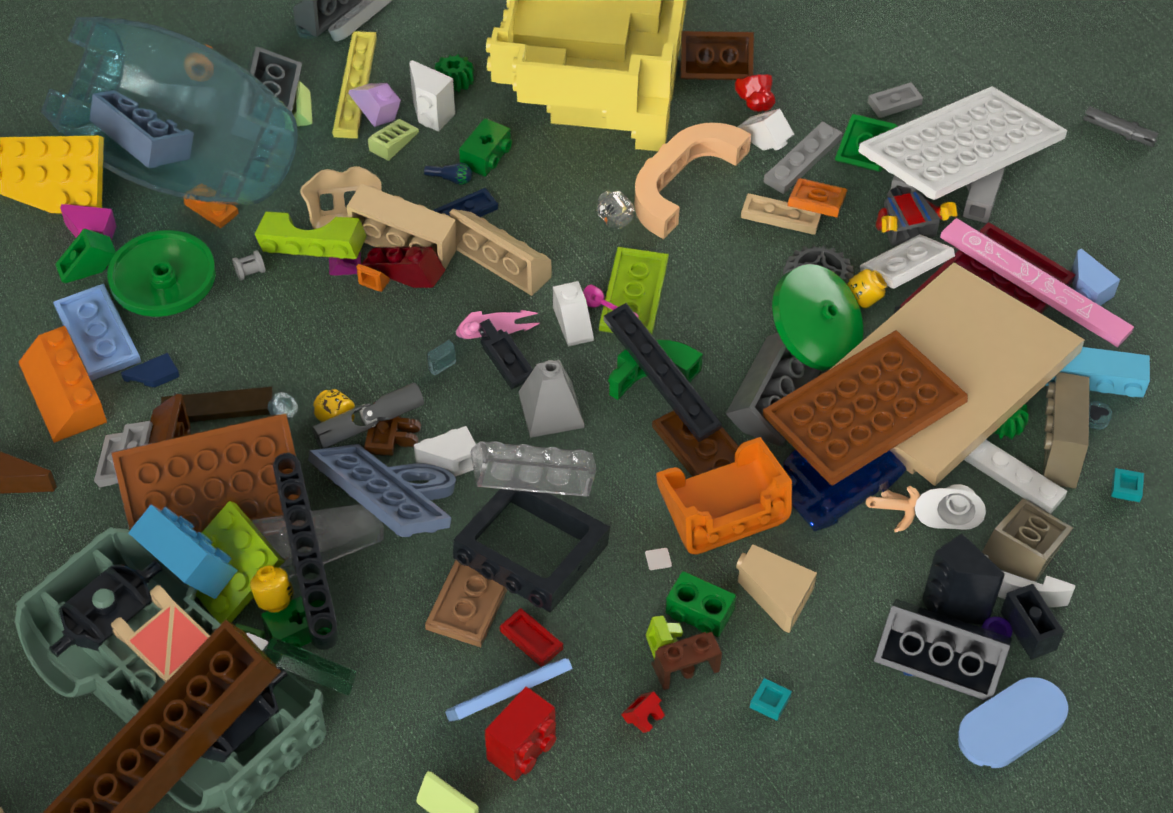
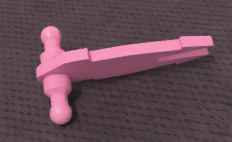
M521 310V313L498 312L482 315V311L472 312L459 324L456 335L463 339L480 338L481 335L478 331L480 323L487 319L492 322L497 331L501 329L503 332L507 331L508 334L524 329L525 332L539 323L515 324L514 321L538 313Z

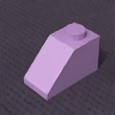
M369 83L349 90L348 94L374 127L395 120L401 100L388 83Z

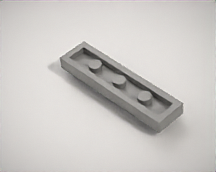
M822 121L764 175L763 183L782 194L786 193L797 182L798 178L805 175L841 141L842 132Z

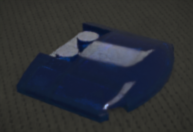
M794 450L783 463V469L792 480V506L814 531H819L838 523L840 517L866 501L868 497L875 495L881 490L885 492L906 472V467L890 450L833 486L797 450Z

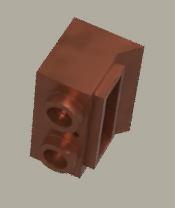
M704 632L659 647L655 651V661L651 662L663 690H666L670 686L671 672L680 670L683 677L690 679L694 676V665L707 660L714 673L720 672L722 652L712 632L707 634Z

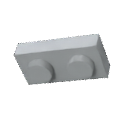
M911 82L869 95L868 104L879 118L920 106L923 102L922 95Z

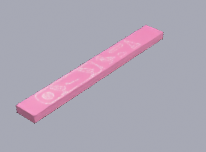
M956 218L942 231L941 239L1117 348L1132 333L1134 326L959 219Z

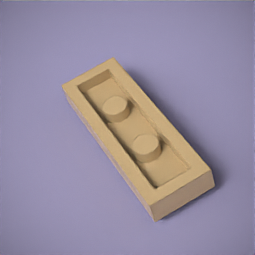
M748 193L742 208L741 218L816 235L822 214L787 206L788 202Z

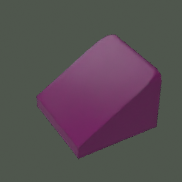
M359 252L357 259L329 257V274L334 276L357 274L356 266L361 264V252Z

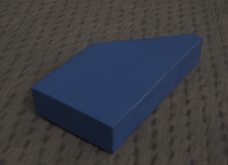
M168 353L121 372L122 379L126 382H130V380L144 383V386L154 388L180 377Z

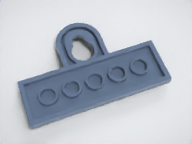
M359 444L309 451L308 461L347 492L349 496L358 501L365 509L375 515L379 521L392 529L396 535L410 537L416 533H433L440 529L450 528L451 516L430 501L453 494L456 478L450 471L435 465L421 463L387 467ZM428 480V482L424 484L410 483L409 481Z

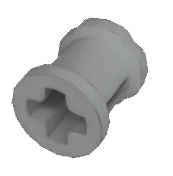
M258 250L253 251L252 255L240 259L237 257L232 258L240 281L244 280L245 276L257 272L265 273V266Z

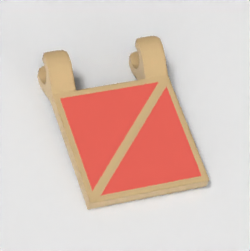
M158 585L150 591V595L152 596L153 603L162 609L136 632L120 617L113 621L111 626L114 634L126 643L166 683L210 635Z

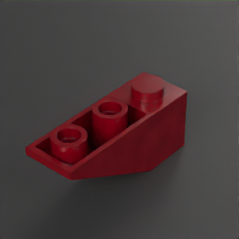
M376 247L368 252L367 257L361 264L380 271L390 279L412 288H433L445 272L444 266L432 247Z

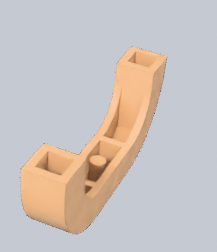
M703 123L680 131L667 144H663L658 153L645 162L635 182V212L645 228L664 239L679 224L680 207L663 198L659 192L695 158L715 156L736 166L750 152L751 134L728 124Z

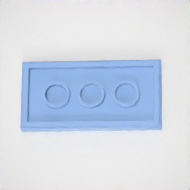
M104 283L53 302L91 381L141 363L139 353Z
M566 658L552 662L447 709L445 713L449 722L462 719L520 693L525 687L531 688L573 668L569 659Z

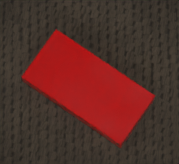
M522 608L500 625V632L540 667L545 666L563 650V643Z

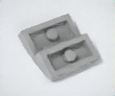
M151 421L126 424L123 433L105 436L94 482L99 487L118 483L111 452L148 444L153 425Z

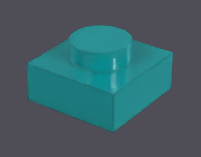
M1115 468L1111 497L1140 502L1143 496L1144 473Z
M764 678L750 702V708L778 721L791 698L792 691Z

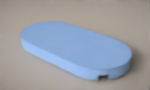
M1035 677L1021 679L963 718L958 732L960 750L968 760L976 765L991 766V768L1004 767L1061 729L1068 714L1066 697L1056 685L1045 679Z

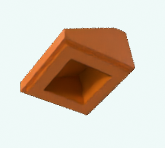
M361 264L356 266L360 285L382 292L390 281V278L380 271Z

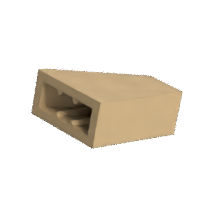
M752 544L748 553H742L737 562L736 569L739 570L738 583L785 632L790 633L814 590L817 573Z

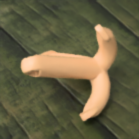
M912 486L907 487L910 498L890 490H884L881 492L882 497L870 496L866 499V505L869 508L905 511L904 518L894 528L895 533L907 529L915 517V505L920 494Z

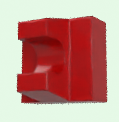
M654 691L641 694L620 714L628 724H634L643 733L649 732L653 728L648 722L649 714L656 721L661 720L665 716L659 705L661 699Z

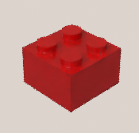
M525 687L485 729L487 760L514 781L522 774H528L534 767L536 758L543 751L548 752L556 741L555 707L528 687Z

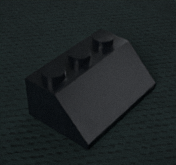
M961 533L935 552L922 601L928 610L966 623L983 625L984 621L991 617L1005 573Z

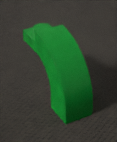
M656 340L689 383L701 372L702 353L680 342ZM626 349L617 356V368L612 371L608 379L609 395L616 400H619L636 381L646 377V374Z

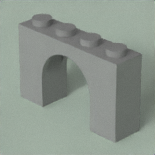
M1005 167L965 185L968 188L969 195L963 217L988 223ZM894 175L891 189L898 187L902 190L903 194L918 192L916 188L906 184L905 181Z

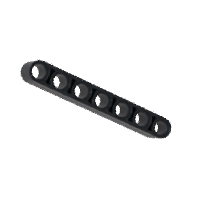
M283 453L275 458L273 470L311 642L316 648L327 650L332 648L338 640L337 621L300 462L294 454ZM285 469L294 470L289 474L281 473ZM292 494L300 496L295 500L287 499ZM298 520L306 522L304 525L301 526L293 525V523ZM302 547L312 548V550L307 553H302L298 551ZM309 573H315L318 575V577L313 580H308L304 578ZM321 600L324 602V604L321 607H313L310 605L313 601ZM320 628H329L331 630L327 635L316 633Z

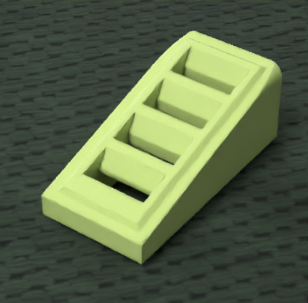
M398 119L368 138L369 151L389 161L419 133V129Z

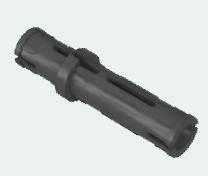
M1092 106L1088 107L1085 113L1087 116L1085 115L1083 119L1126 136V140L1131 141L1133 139L1151 148L1154 147L1157 141L1156 138L1159 136L1158 132L1141 127L1138 122L1134 121L1131 123Z

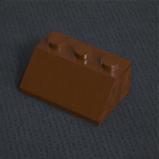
M681 31V79L737 80V78L744 79L753 75L754 32Z
M175 394L153 409L150 420L153 425L148 444L190 434L191 427L182 394Z

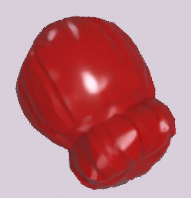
M758 74L744 79L737 78L735 90L740 98L746 100L748 108L757 112L768 111L776 103L775 96L771 92L772 75Z

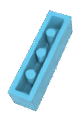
M1082 347L1081 353L1060 372L1089 377V391L1143 398L1150 382L1149 355Z

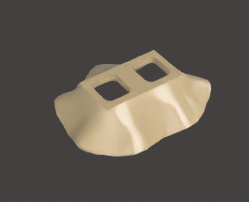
M355 166L345 172L325 169L316 173L300 190L301 196L307 204L313 228L323 227L335 217H348L344 193L347 191L356 192L360 184L376 187L382 191L380 179L370 171ZM330 193L333 195L334 208L323 211L320 206V195Z

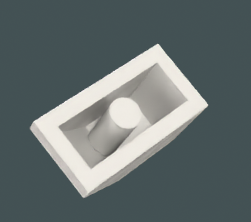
M780 109L751 116L738 126V128L750 133L751 143L762 150L771 148L774 150L781 149L787 144L786 140L794 135Z
M579 281L554 286L553 309L568 347L594 341L587 302Z

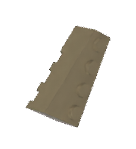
M1059 372L1055 376L1054 382H1048L1046 398L1048 399L1045 408L1047 417L1044 427L1046 435L1043 447L1045 449L1043 476L1059 486L1076 489L1089 442V377Z

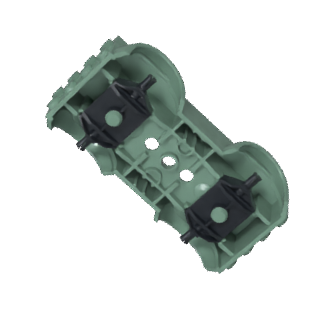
M110 527L105 532L98 534L90 544L80 552L73 554L64 565L47 575L43 582L33 590L26 592L15 603L17 607L15 624L20 642L30 663L53 690L65 697H77L93 693L125 723H128L165 682L126 643L114 634L111 623L120 617L136 632L162 610L153 603L152 596L150 595V591L159 585L209 635L221 624L194 602L197 590L187 586L128 533V529H113ZM264 648V654L281 672L167 793L173 800L191 811H205L220 807L225 813H247L254 806L255 800L264 792L272 790L285 772L297 767L302 757L311 748L314 749L323 742L327 732L322 713L324 699L322 692L317 688L313 692Z

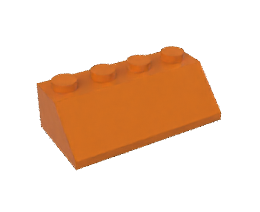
M62 326L38 335L18 363L53 442H58L107 423L99 397L66 327Z

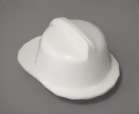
M961 484L951 485L947 488L930 489L917 499L915 505L917 518L921 523L933 528L972 529L983 522L986 514L985 504L981 498L968 486Z

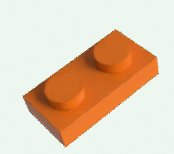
M203 185L184 198V204L220 229L239 214L237 207Z

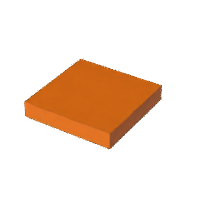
M798 178L787 206L838 217L846 198L847 189Z

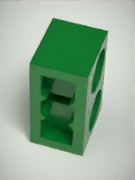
M682 571L666 598L665 613L678 622H685L696 627L702 633L712 632L714 636L720 637L734 612L736 594ZM682 599H688V600H690V601H689V602H685V601H682ZM708 611H715L717 614H711Z

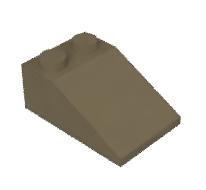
M1023 498L994 529L982 553L988 555V558L999 569L1036 582L1065 542L1073 527Z

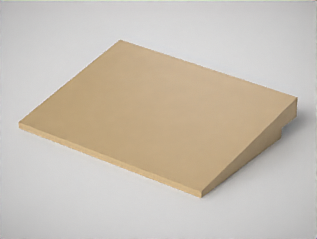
M953 263L833 367L897 330L968 394V402L886 452L889 457L909 473L914 474L917 471L936 486L1080 354L1085 339Z

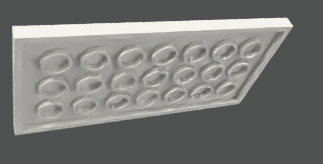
M991 86L860 143L858 152L886 169L889 173L899 177L906 184L913 186L926 197L935 200L1065 139L1067 130Z

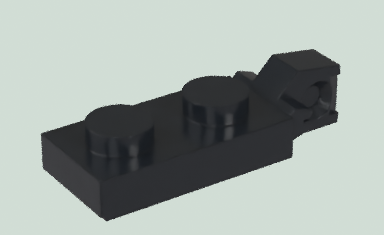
M489 319L481 322L478 331L482 337L480 341L483 346L482 348L510 389L513 390L524 384L533 369L508 332H503L501 329L497 331Z

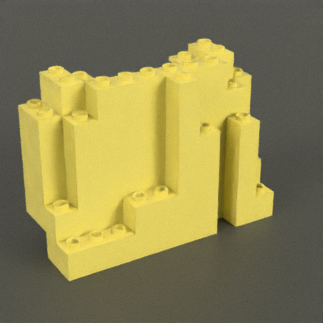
M507 0L508 9H504L500 28L494 27L492 37H488L486 42V52L490 53L487 60V71H491V82L512 84L513 91H517V102L547 105V113H551V123L631 131V139H636L635 149L659 151L660 147L666 144L670 102L673 98L681 31L683 30L687 0Z

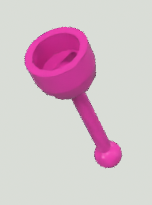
M588 285L584 289L583 294L588 307L596 308L602 304L612 310L618 308L616 305L604 300L603 292L598 287Z

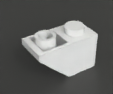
M467 426L452 429L445 434L431 439H424L420 443L414 444L416 463L442 467L450 471L454 476L480 468L479 449Z

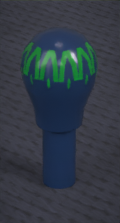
M465 163L445 165L444 167L426 165L424 169L426 176L443 177V179L458 185H465L472 178L471 167Z

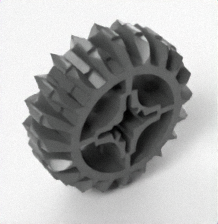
M814 244L811 249L803 246L801 251L795 250L794 254L788 257L783 269V275H785L787 272L802 265H819L837 274L846 284L854 274L853 266H850V259L844 258L843 252L836 253L835 248L828 250L825 248V245L817 248Z

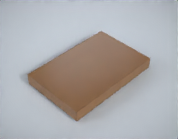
M455 560L425 623V629L481 647L507 589L493 580L486 579L481 573L469 566H464Z

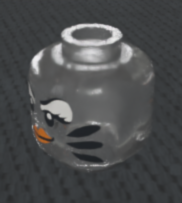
M619 190L606 191L598 198L599 203L596 207V212L607 226L620 229L628 225L633 219L634 205L623 192Z

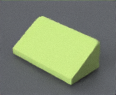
M298 81L289 127L312 124L310 90L301 81Z
M428 771L425 774L417 796V803L429 813H479L478 805L434 773Z

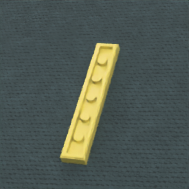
M354 31L352 33L333 127V137L358 139L363 112L348 92L350 89L366 85L369 82L377 40L376 32Z

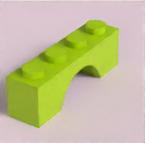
M265 212L255 232V237L263 252L341 259H357L367 237L360 218L335 217L323 227L313 230H301L294 226L289 213Z

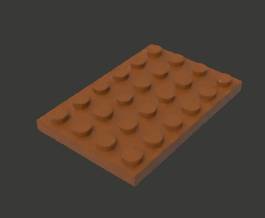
M895 330L763 409V416L833 486L968 402V394Z
M286 413L111 452L129 530L132 529L147 508L153 505L160 510L164 507L168 508L178 517L182 516L194 526L193 530L197 533H202L225 505L231 501L240 507L264 537L286 532L273 470V462L278 455L291 453L296 456ZM285 469L281 473L289 474L294 470ZM292 494L287 499L295 500L300 496ZM298 520L295 521L293 525L301 526L304 525L306 522Z

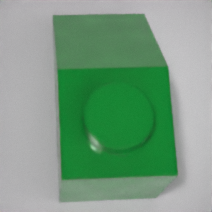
M84 228L55 264L61 281L69 283L102 273L110 264L116 251L109 236Z

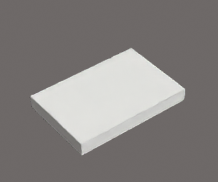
M919 234L861 264L860 270L878 271L884 278L887 286L894 289L955 257L954 248Z

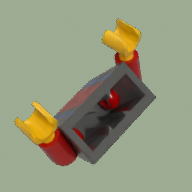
M893 188L887 193L888 198L884 201L883 209L879 210L875 226L877 230L887 233L891 246L902 244L919 234L928 238L935 237L940 219L945 221L949 219V216H958L956 203L946 202L936 206L925 200L919 192L903 194L900 188Z

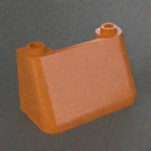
M761 437L743 442L735 453L734 463L686 479L683 471L675 467L656 473L657 485L685 548L691 554H701L784 523L791 515L792 480Z

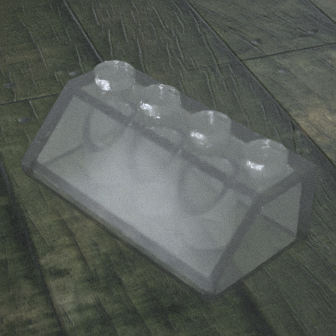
M480 441L471 448L470 452L477 487L589 497L597 470L592 452L584 450L574 451L558 449L556 447L543 448L527 444L512 445L497 441Z

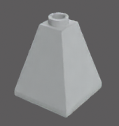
M548 360L544 363H538L519 390V398L530 438L584 428L583 418L572 381L560 360Z

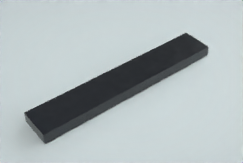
M627 303L604 315L603 321L698 442L722 428V423Z

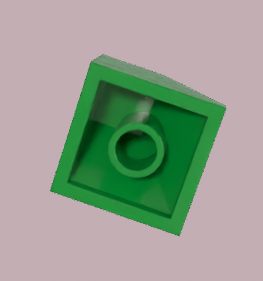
M852 114L835 160L881 172L884 169L883 167L870 161L866 156L858 152L860 143L898 126L894 123Z

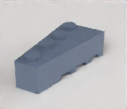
M114 90L93 94L89 120L146 167L156 168L160 165L190 159L194 132L185 129L183 132L177 129V123L171 120L164 122L156 118V112L150 109L138 108L139 103Z

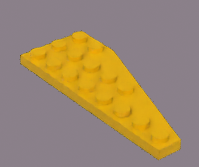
M0 137V194L53 214H62L61 204L102 208L104 137Z

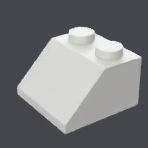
M412 60L409 63L412 99L418 122L425 127L439 132L455 115L453 78Z

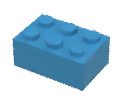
M150 505L128 533L184 583L216 599L238 571L229 563L232 558L221 549L214 548L211 545L213 542L202 533H197L193 530L194 526L182 516L178 517L166 507L160 510Z

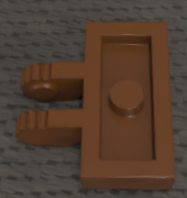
M401 415L390 420L379 421L376 426L368 429L364 448L370 454L393 456L396 443L401 447H414V444L418 443L419 438L413 433L420 431L421 422L416 419L401 418Z

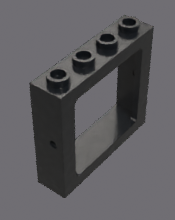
M513 474L454 538L453 558L460 564L469 566L481 573L486 579L493 580L504 586L509 592L518 594L530 601L534 606L543 608L551 613L608 546L610 526ZM510 503L519 506L580 540L548 578L538 576L476 541Z

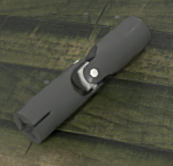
M413 382L381 396L373 405L370 403L360 405L312 426L314 437L318 439L317 443L321 449L327 448L376 426L379 421L393 419L424 405L423 395L417 384ZM360 411V419L366 426H356L352 422L351 416Z

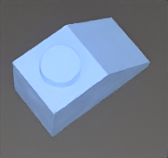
M1079 249L1072 266V273L1075 274L1073 290L1101 306L1115 296L1120 279L1083 249Z

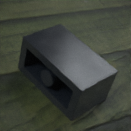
M1030 584L1008 592L1001 609V614L1010 623L1013 633L1029 658L1032 660L1056 651L1065 631L1035 585Z

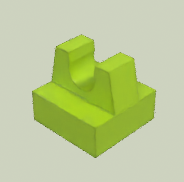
M664 616L652 617L645 636L654 659L655 651L659 647L677 642L676 637H681L683 631L680 623H666Z

